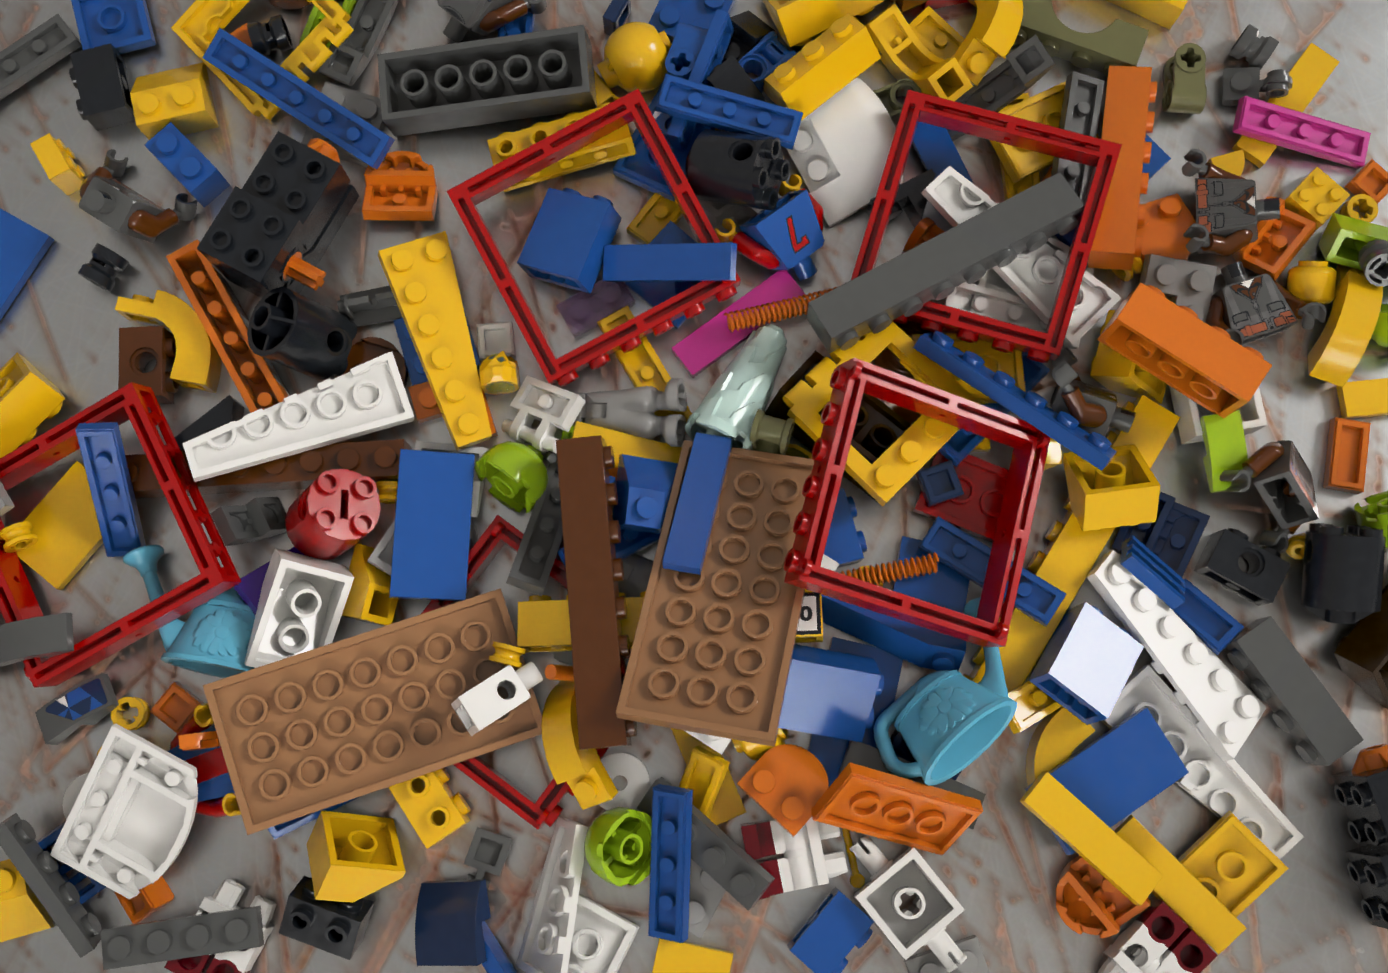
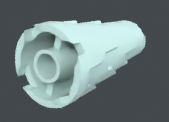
M766 324L763 327H759L757 331H752L741 351L715 381L697 410L689 416L685 424V431L692 440L696 432L732 438V447L753 450L750 432L758 409L766 410L773 392L774 379L787 350L785 347L787 343L784 336L785 333L780 327L774 324Z

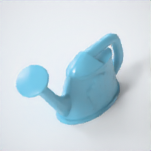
M160 545L141 546L131 550L123 557L125 564L136 568L140 572L150 602L164 595L157 574L158 560L164 554V548ZM233 587L196 607L186 622L177 618L159 628L166 651L161 656V660L176 667L219 678H227L254 669V667L245 666L244 664L255 619L253 611L246 605Z
M981 597L966 603L964 614L976 618ZM983 647L985 674L978 684L962 676V673L957 670L932 672L920 678L880 714L873 728L874 739L881 760L888 771L896 776L907 779L922 776L926 785H937L965 769L1001 735L1016 712L1017 702L1008 697L999 647ZM893 722H895V729L901 733L916 762L905 763L897 758L888 733L889 727Z

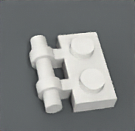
M527 375L510 404L518 414L514 421L510 419L504 420L501 427L502 431L509 434L510 438L517 442L524 443L527 441L531 443L534 448L541 452L551 451L557 453L556 440L559 439L554 437L555 432L558 428L569 432L586 401L578 394ZM534 419L541 421L537 430L531 428Z

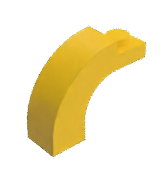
M967 0L977 8L976 18L971 30L953 57L956 58L971 84L978 86L997 56L1005 59V56L1008 55L1021 27L1023 18L1022 0Z
M895 3L889 5L865 24L871 38L881 52L880 60L897 81L905 78L911 79L920 87L921 93L951 101H956L973 87L955 57L940 58L921 43Z
M1339 264L1335 269L1337 271L1336 291L1330 316L1319 339L1309 352L1307 359L1309 376L1344 387L1359 364L1374 332L1381 309L1383 287L1371 284L1366 279L1363 270Z
M156 290L154 300L134 294L132 299L118 296L115 310L127 320L163 326L170 329L176 342V355L170 379L182 387L212 393L217 392L222 359L192 307L175 295L161 290Z
M560 681L551 690L544 705L542 714L543 747L549 768L557 785L567 781L579 805L584 810L612 800L618 793V790L602 764L596 749H579L575 684L570 681Z
M1063 706L1044 717L1035 729L1027 749L1025 771L1028 786L1038 778L1041 772H1049L1067 760L1074 749L1096 730L1090 724L1086 725Z

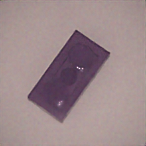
M602 279L594 284L591 294L581 291L556 306L572 335L576 338L598 326L597 322L627 305L629 308L635 305V300L624 282H607Z

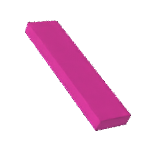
M1243 96L1238 101L1232 130L1233 133L1356 169L1365 165L1371 133L1248 96Z
M779 270L673 346L672 352L690 376L694 378L748 339L753 330L757 331L759 327L765 326L762 323L760 326L755 325L754 328L750 325L749 329L745 327L742 330L740 328L739 331L734 330L732 333L728 328L727 316L723 315L725 312L729 314L730 311L745 310L746 307L750 309L751 306L771 304L773 301L787 300V298L792 299V297L797 298V296H802L805 293L787 270Z

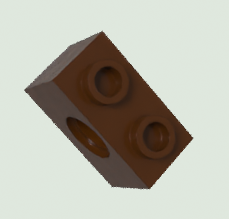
M163 326L119 328L118 390L133 382L151 387L159 405L174 404V393L178 392L179 384L170 379L176 355V342L174 335ZM156 359L154 369L145 373L147 363Z

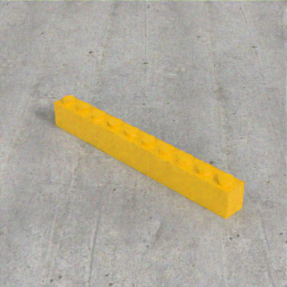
M1142 395L1134 402L1127 401L1122 407L1136 412L1129 432L1118 429L1115 432L1110 430L1105 437L1112 443L1110 447L1135 444L1147 465L1151 468L1180 417ZM1069 497L1063 506L1067 510L1061 522L1056 520L1045 536L1049 540L1043 552L1038 550L1027 566L1031 573L1066 593V596L1046 627L1016 608L1013 609L1006 646L999 647L1008 692L1022 685L1027 679L1116 528L1082 531L1071 510ZM983 646L977 649L972 658L976 665L970 675L963 674L964 677L977 684L985 674Z

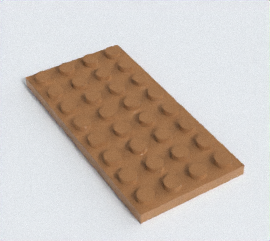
M684 440L616 709V716L624 720L775 747L805 589L784 582L787 572L784 571V560L788 551L793 548L796 536L793 532V525L796 516L802 511L805 500L802 494L806 478L812 473L815 460L732 447L701 575L664 569L662 565L694 442Z
M501 588L203 685L247 835L541 735L542 715L533 687L528 690L531 698L473 736L469 734L451 705L459 696L507 666L488 660L489 656L495 653V648L492 647L493 641L517 647V637ZM521 655L520 662L522 663V666H524L525 662L523 656ZM502 686L497 688L501 698L506 699L509 697L506 688Z

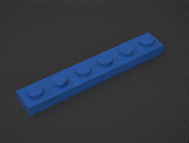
M221 28L217 31L202 57L372 168H379L395 141L386 133Z
M935 331L934 333L928 332L920 335L913 347L914 349L1101 471L1116 454L1117 451L1110 447L1112 443L1106 437L1096 432L1089 434L1078 427L1079 421L1072 415L1063 411L1055 412L1046 406V399L1033 391L1024 392L1015 386L1016 381L1002 371L993 372L984 366L985 361L971 351H965L964 353L953 346V339L946 334Z

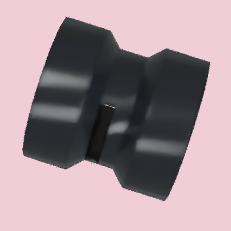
M282 15L271 17L268 23L255 21L247 24L253 48L262 55L269 56L271 51L275 49L281 51L293 49L292 40Z
M97 243L91 252L92 259L89 263L82 265L78 274L98 287L111 292L116 284L115 277L118 273L124 272L129 262L109 248Z

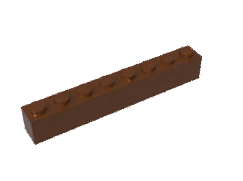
M601 435L556 440L579 749L588 750L632 745L631 737L637 736V722L619 719L616 716V709L626 673L624 658H629L631 652L628 634L622 635L621 624L622 619H627V604L625 596H619L618 581H624V568L622 558H616L615 543H621L619 521L613 520L612 506L618 505L616 484L610 483L609 469L615 467L613 447L607 446Z
M405 439L333 443L197 481L196 485L201 495L306 489L322 472L331 469H349L360 473L362 476L370 477L374 482L398 481L400 449L412 450V447ZM182 452V455H183V457H184V459H185V461H186V463H187V465H188V467H189V470H190V466H189V463H188L186 454H185V452ZM146 454L125 455L135 499L165 497ZM172 457V458H171V461H172V463H173V465H174V467H175V469H176V471H177V474H178V476H179V478H180V477H181V474H180V472H179V470H178V468H177V465H176V463H175V461H174V459H173V457Z

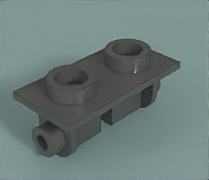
M390 285L340 295V301H337L339 313L345 315L357 327L402 318Z

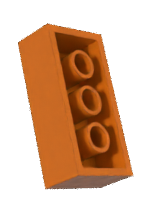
M1141 282L1119 305L1097 339L1222 418L1227 417L1251 400L1272 367V364L1264 360L1263 355L1259 351L1251 347H1243L1230 339L1231 336L1224 329L1208 325L1200 320L1192 309L1176 305L1165 298V294L1157 287L1144 285Z

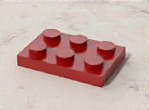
M937 452L933 456L930 467L948 460L941 453ZM968 455L957 467L954 466L964 494L928 507L922 490H920L913 511L934 520L939 516L958 529L993 543L1009 470ZM1031 478L1029 479L1026 496H1028ZM1024 510L1022 511L1019 529L1021 528Z

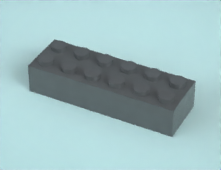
M584 25L377 54L382 121L395 137L597 108L592 46Z

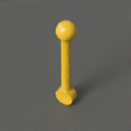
M842 828L852 872L849 882L854 888H861L865 884V878L859 873L855 854L849 850L853 845L850 830Z

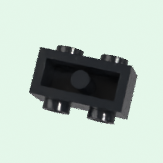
M303 876L288 896L279 934L350 960L364 939L374 902L365 898H361L353 903L315 900L312 878Z

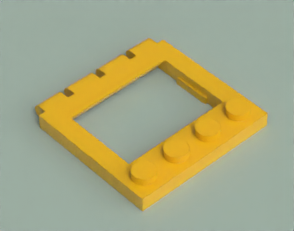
M196 0L171 29L253 115L260 117L262 114L271 121L281 108L202 58L219 28L224 29L250 0ZM306 0L309 3L312 2L325 17L280 65L304 82L310 79L303 71L305 67L315 73L333 54L326 44L330 41L338 48L354 31L347 23L352 17L336 0Z
M893 321L886 329L874 334L871 331L860 337V340L851 348L846 350L839 348L829 353L835 362L829 357H824L805 375L806 381L813 388L805 381L800 380L783 396V401L791 408L787 415L795 419V423L816 442L821 437L824 425L821 423V415L818 412L830 401L833 390L830 387V379L834 369L854 357L870 363L887 347L900 359L899 362L920 382L975 403H980L939 364L914 349L913 347L916 343ZM921 415L873 464L850 445L844 470L883 507L961 428Z

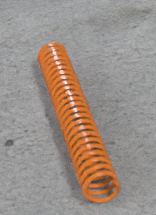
M824 289L812 294L799 295L797 298L782 299V301L777 300L776 302H771V304L751 306L750 309L746 307L745 310L730 311L729 314L725 312L723 315L727 316L728 328L732 333L734 330L739 331L740 328L742 330L745 327L749 329L750 325L754 328L755 325L760 326L761 323L763 325L766 322L770 324L771 320L775 323L776 320H786L787 317L789 319L792 316L796 318L797 315L801 317L802 314L807 315L808 303L820 297L819 294L822 296L833 289Z
M935 552L933 553V559L931 554L928 553L927 560L922 554L921 560L918 556L915 557V561L914 558L910 557V565L906 558L904 559V565L902 560L899 559L898 566L896 561L893 560L892 566L890 562L886 563L887 570L885 564L881 563V571L879 565L876 564L875 571L872 565L869 566L870 575L866 566L863 568L864 575L860 567L858 568V575L854 568L852 569V575L856 579L859 576V580L871 584L875 582L876 585H879L880 582L884 584L886 581L890 583L891 578L896 582L897 577L900 581L903 577L907 580L909 576L913 579L914 573L919 578L920 572L923 576L926 575V571L929 575H931L932 571L936 574L938 572L937 562H939V558ZM847 570V576L852 577L850 570Z

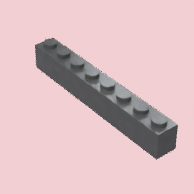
M1061 172L810 301L808 303L807 320L828 353L839 348L841 350L849 349L865 334L871 331L874 334L886 329L892 320L902 315L909 317L923 307L924 303L934 298L936 300L944 299L954 291L955 287L962 283L972 284L982 278L987 270L995 266L1001 268L1010 264L1021 252L1027 249L1035 251L1043 246L1048 238L1058 233L1060 235L1069 233L1079 224L1078 219L1085 205Z

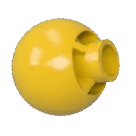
M629 22L618 27L609 36L604 47V61L597 64V67L610 89L618 85L628 92L638 88L641 93L648 92L658 87L664 81L665 75L668 74L665 67V58L672 44L665 30L658 33L655 26L649 23Z

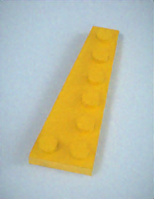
M446 231L379 250V261L456 451L490 440L492 433Z

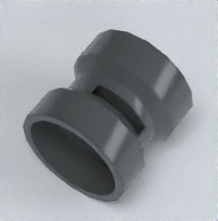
M1249 24L1228 55L1237 60L1245 56L1247 57L1245 61L1248 62L1249 67H1260L1261 70L1274 52L1279 41L1271 36H1261L1258 38L1259 30Z
M1376 239L1368 242L1361 248L1358 254V262L1366 279L1371 284L1385 287L1388 286V265L1385 266L1388 264V241Z

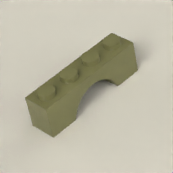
M1022 0L1023 18L1014 45H1022L1036 34L1050 57L1056 56L1070 61L1079 68H1090L1103 73L1106 77H1108L1109 66H1137L1149 30L1116 19L1111 25L1101 31L1094 33L1077 32L1065 26L1057 18L1053 10L1052 0Z

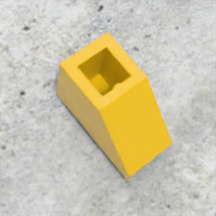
M357 543L355 544L349 566V571L355 578L342 616L384 626L392 624L399 598H389L391 576L367 562L375 548Z

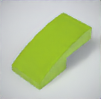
M1240 410L1231 413L1225 418L1218 414L1206 415L1200 418L1202 436L1207 453L1203 457V462L1211 493L1226 491L1231 486L1232 481H1220L1221 473L1224 470L1243 469L1242 464L1248 459Z

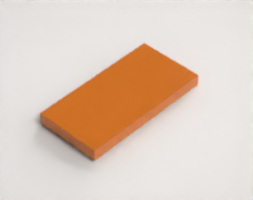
M849 762L812 807L811 812L813 820L943 855L983 812L981 800Z

